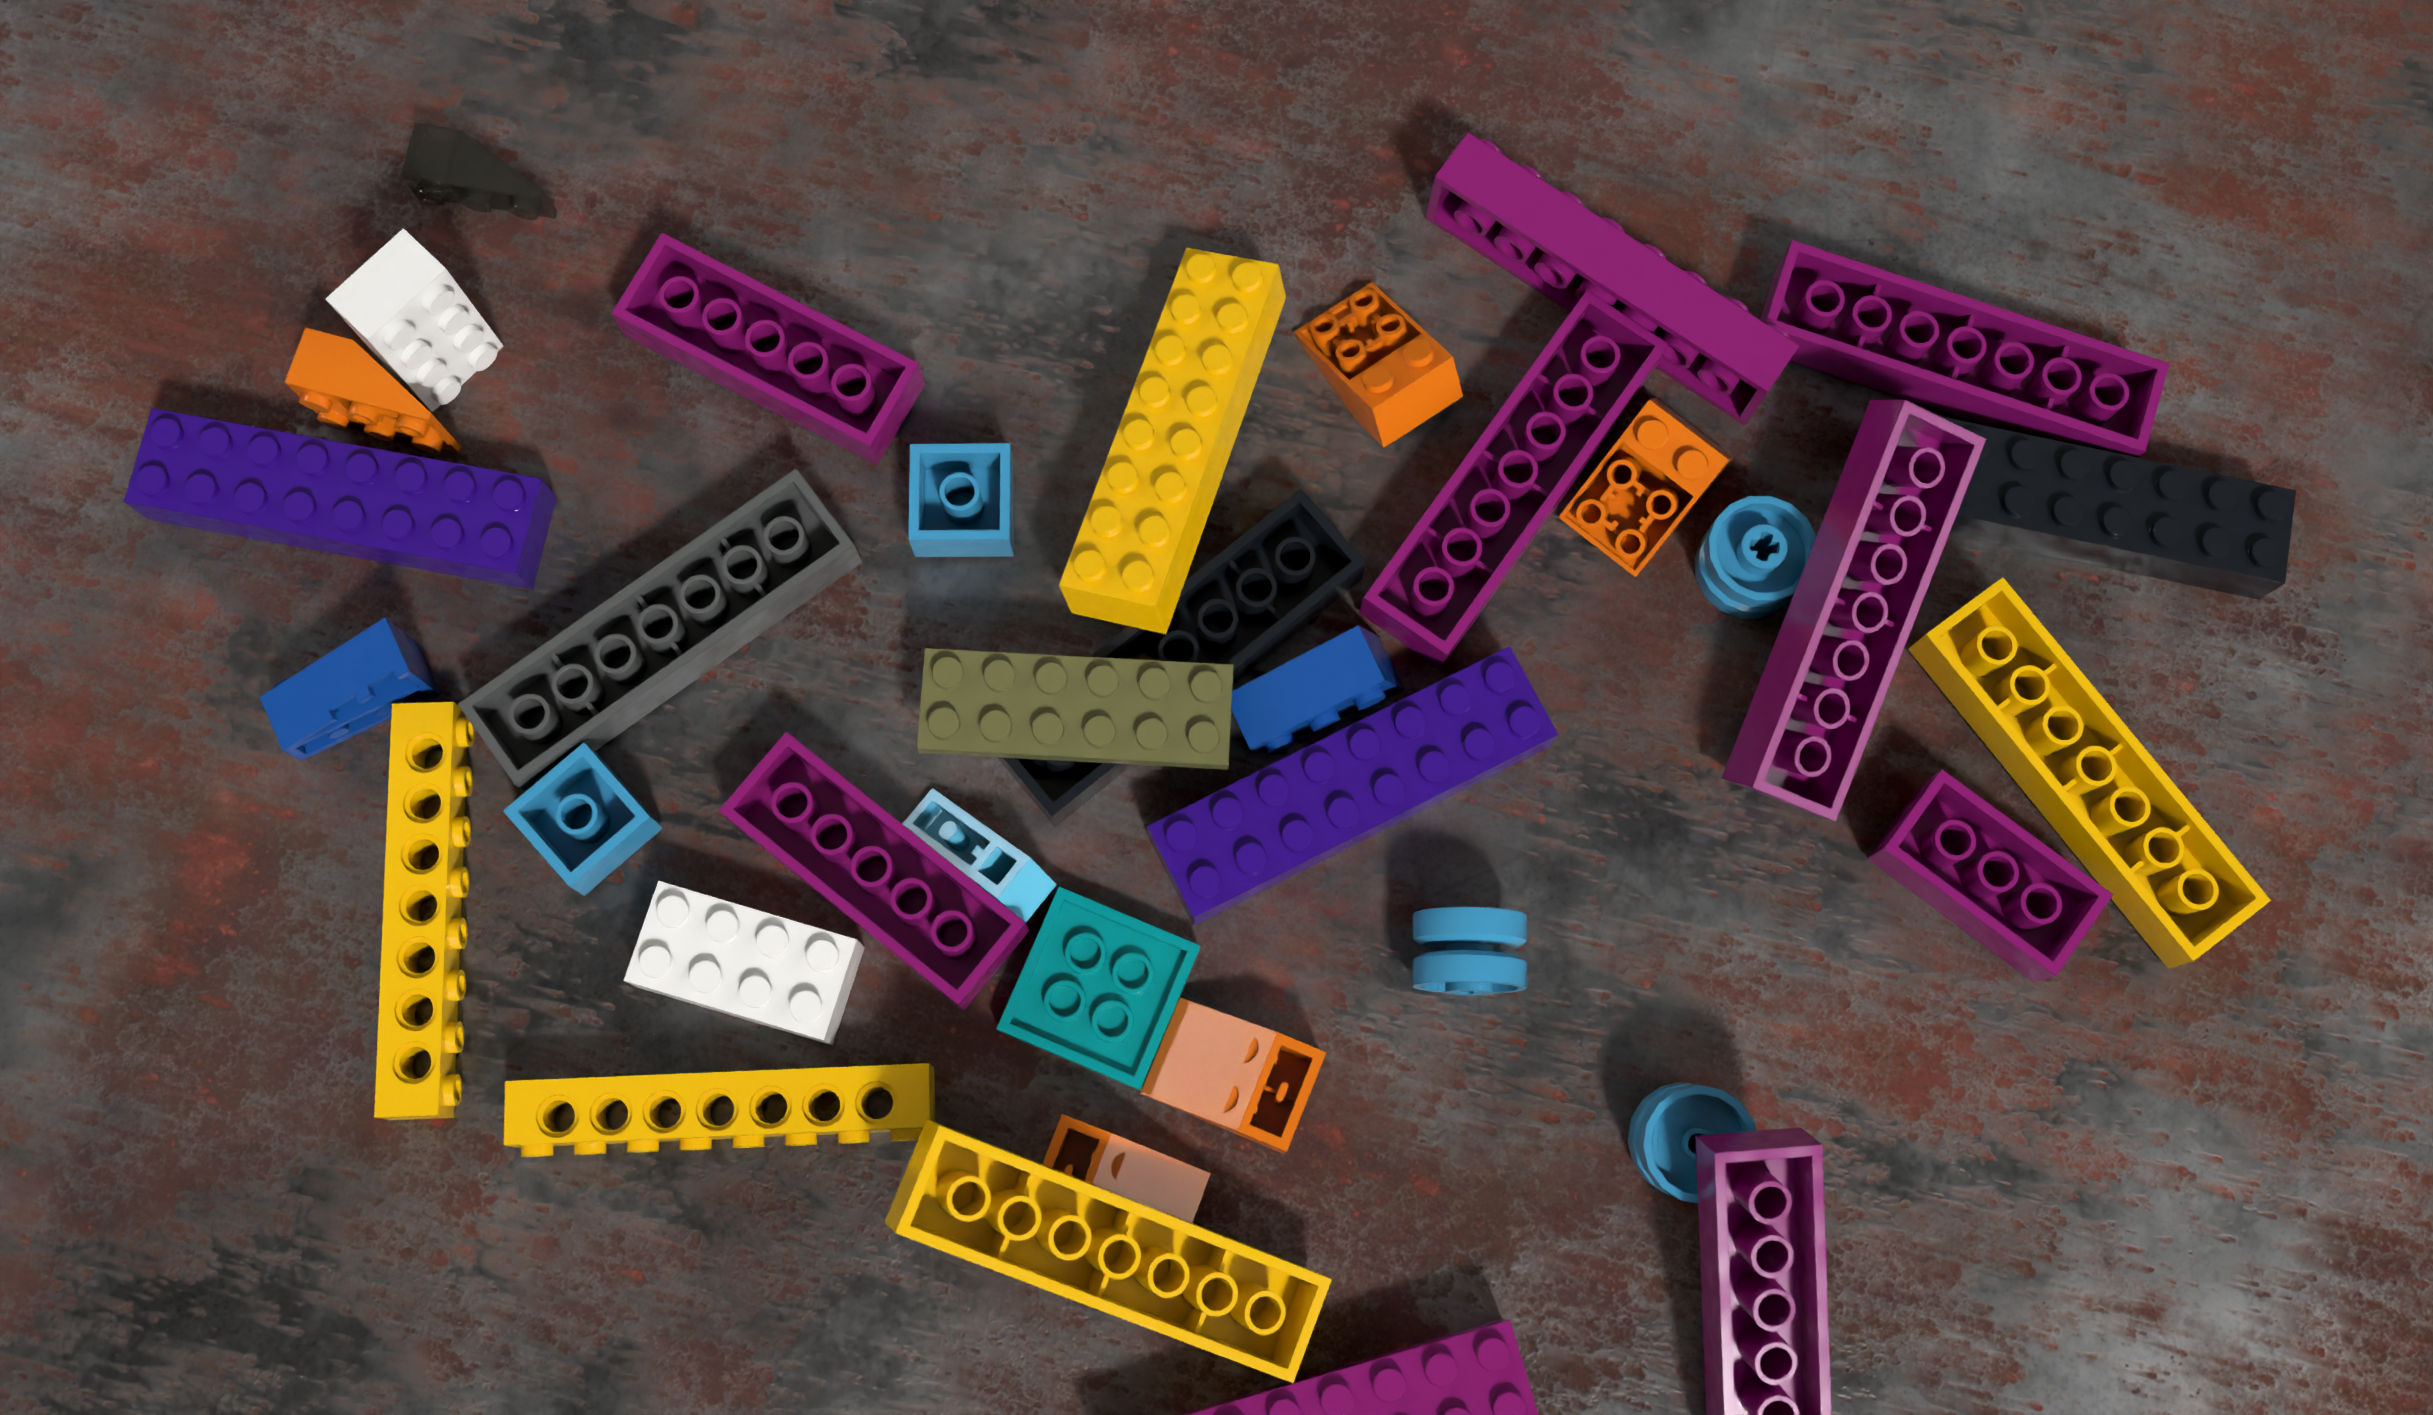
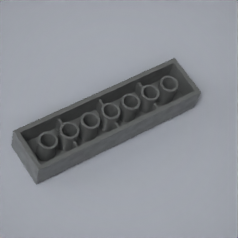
M794 469L465 698L458 705L512 782L526 792L583 742L592 750H598L861 564V558L855 545L799 471Z

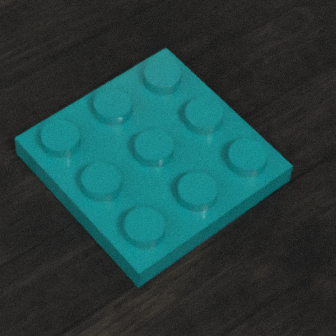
M1058 887L997 1026V1030L1141 1091L1201 946L1062 887Z

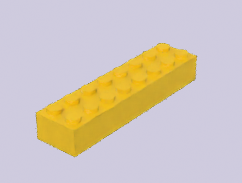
M1186 248L1059 583L1071 613L1157 633H1167L1286 300L1279 264Z
M2003 577L1925 634L1908 649L2095 880L2113 894L2111 897L2113 902L2168 969L2195 961L2271 901Z
M926 1119L884 1222L893 1232L1291 1383H1294L1332 1280L1286 1259Z

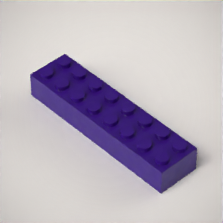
M151 408L123 502L152 521L533 590L557 497L541 478Z
M1509 646L1147 826L1148 838L1193 926L1549 748L1558 736V733Z

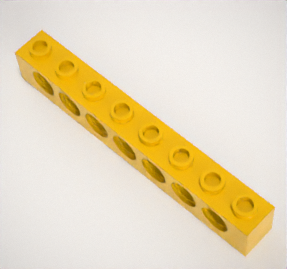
M454 702L392 704L375 1118L387 1120L454 1118V1106H458L462 1099L461 1076L456 1074V1053H460L464 1045V1028L462 1023L458 1021V1001L464 999L466 978L464 971L459 969L460 949H464L467 944L468 928L466 920L461 918L462 898H466L468 895L470 883L468 870L466 867H463V849L468 847L471 841V824L469 818L465 816V797H469L472 793L473 776L471 768L466 766L467 747H472L474 743L475 729L461 708ZM442 747L443 755L441 761L436 766L426 769V755L432 749ZM439 796L441 806L438 813L431 818L424 819L423 807L429 799ZM437 846L439 858L436 864L429 869L423 870L421 867L422 855L427 849ZM435 897L437 901L435 914L430 919L421 921L419 918L421 904L426 899ZM433 948L435 952L433 966L428 971L420 973L417 969L419 955L425 949ZM430 999L433 1004V1014L429 1021L419 1026L415 1020V1010L422 1001ZM427 1051L431 1057V1067L423 1077L417 1078L413 1072V1062L420 1053Z
M929 1063L505 1081L504 1146L521 1148V1157L553 1156L554 1146L574 1145V1155L606 1154V1144L627 1143V1152L639 1153L659 1151V1142L680 1141V1150L712 1149V1139H732V1148L765 1147V1137L785 1136V1146L817 1145V1135L838 1134V1143L840 1144L870 1142V1133L891 1132V1141H918L926 1119L935 1122L934 1067ZM887 1090L892 1096L893 1107L884 1118L873 1119L867 1111V1101L874 1092ZM834 1092L840 1100L839 1112L833 1119L821 1121L815 1113L816 1101L824 1093ZM781 1094L787 1102V1112L779 1122L770 1124L763 1116L764 1103L769 1097ZM729 1097L734 1104V1114L729 1122L717 1126L711 1118V1107L719 1098ZM676 1099L681 1107V1116L675 1125L665 1128L661 1125L658 1118L659 1109L667 1100ZM622 1101L628 1109L627 1120L622 1127L612 1130L606 1121L607 1111L612 1104ZM569 1103L575 1112L574 1122L569 1129L559 1132L554 1124V1115L560 1106Z

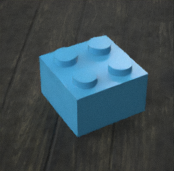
M1010 443L910 444L908 540L915 557L1014 556V459Z
M584 742L503 811L566 884L584 896L663 829L660 823L605 761Z

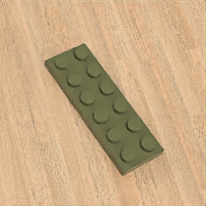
M925 648L917 750L919 753L1228 770L1234 665Z

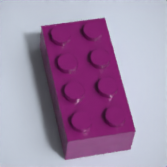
M1943 769L1923 780L1867 857L1870 862L2033 983L2057 976L2113 896L2111 892Z

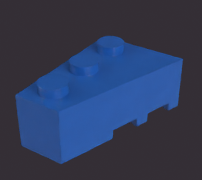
M385 617L297 674L279 681L274 685L273 689L259 698L282 751L302 761L391 719L392 704L425 703L441 694L418 643Z
M1358 625L1233 690L1231 710L1249 749L1262 753L1267 751L1269 755H1275L1295 745V738L1310 731L1317 733L1337 724L1341 720L1340 718L1375 705L1383 699L1405 690L1380 637Z

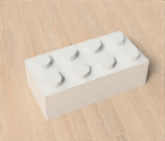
M404 228L326 298L327 302L387 369L431 412L440 405L451 402L459 394L461 385L477 371L488 368L496 359L497 352L504 347L448 270Z
M658 881L624 981L644 990L833 1046L865 947L857 939Z

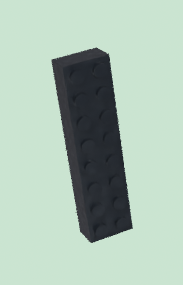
M1942 417L1986 439L1949 535L2258 600L2285 584L2296 490Z
M1300 489L1185 580L1166 634L1128 626L1090 657L1234 665V683L1362 580L1366 562L1307 494ZM997 757L1054 827L1058 826L1132 766V764Z

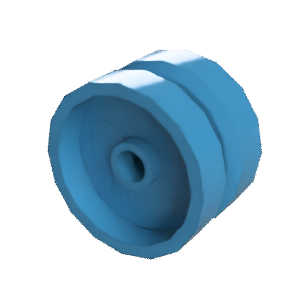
M1748 496L1730 504L1715 519L1710 529L1700 540L1694 557L1695 579L1704 597L1721 612L1740 619L1766 617L1780 611L1793 597L1817 536L1807 517L1791 503L1772 496Z
M1442 907L1414 912L1413 941L1424 948L1440 951L1423 953L1412 961L1413 988L1430 992L1471 996L1512 993L1527 989V961L1515 954L1497 952L1517 949L1527 942L1526 914L1509 909L1488 907Z
M1678 1082L1660 1086L1642 1099L1631 1117L1627 1142L1632 1163L1647 1183L1681 1201L1698 1203L1696 1147L1694 1150L1689 1148L1688 1141L1690 1137L1756 1131L1754 1120L1742 1103L1723 1090Z

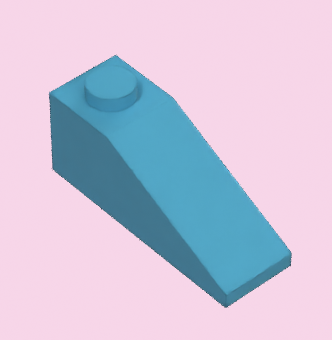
M933 788L903 822L905 827L1025 923L1057 885L1028 855Z

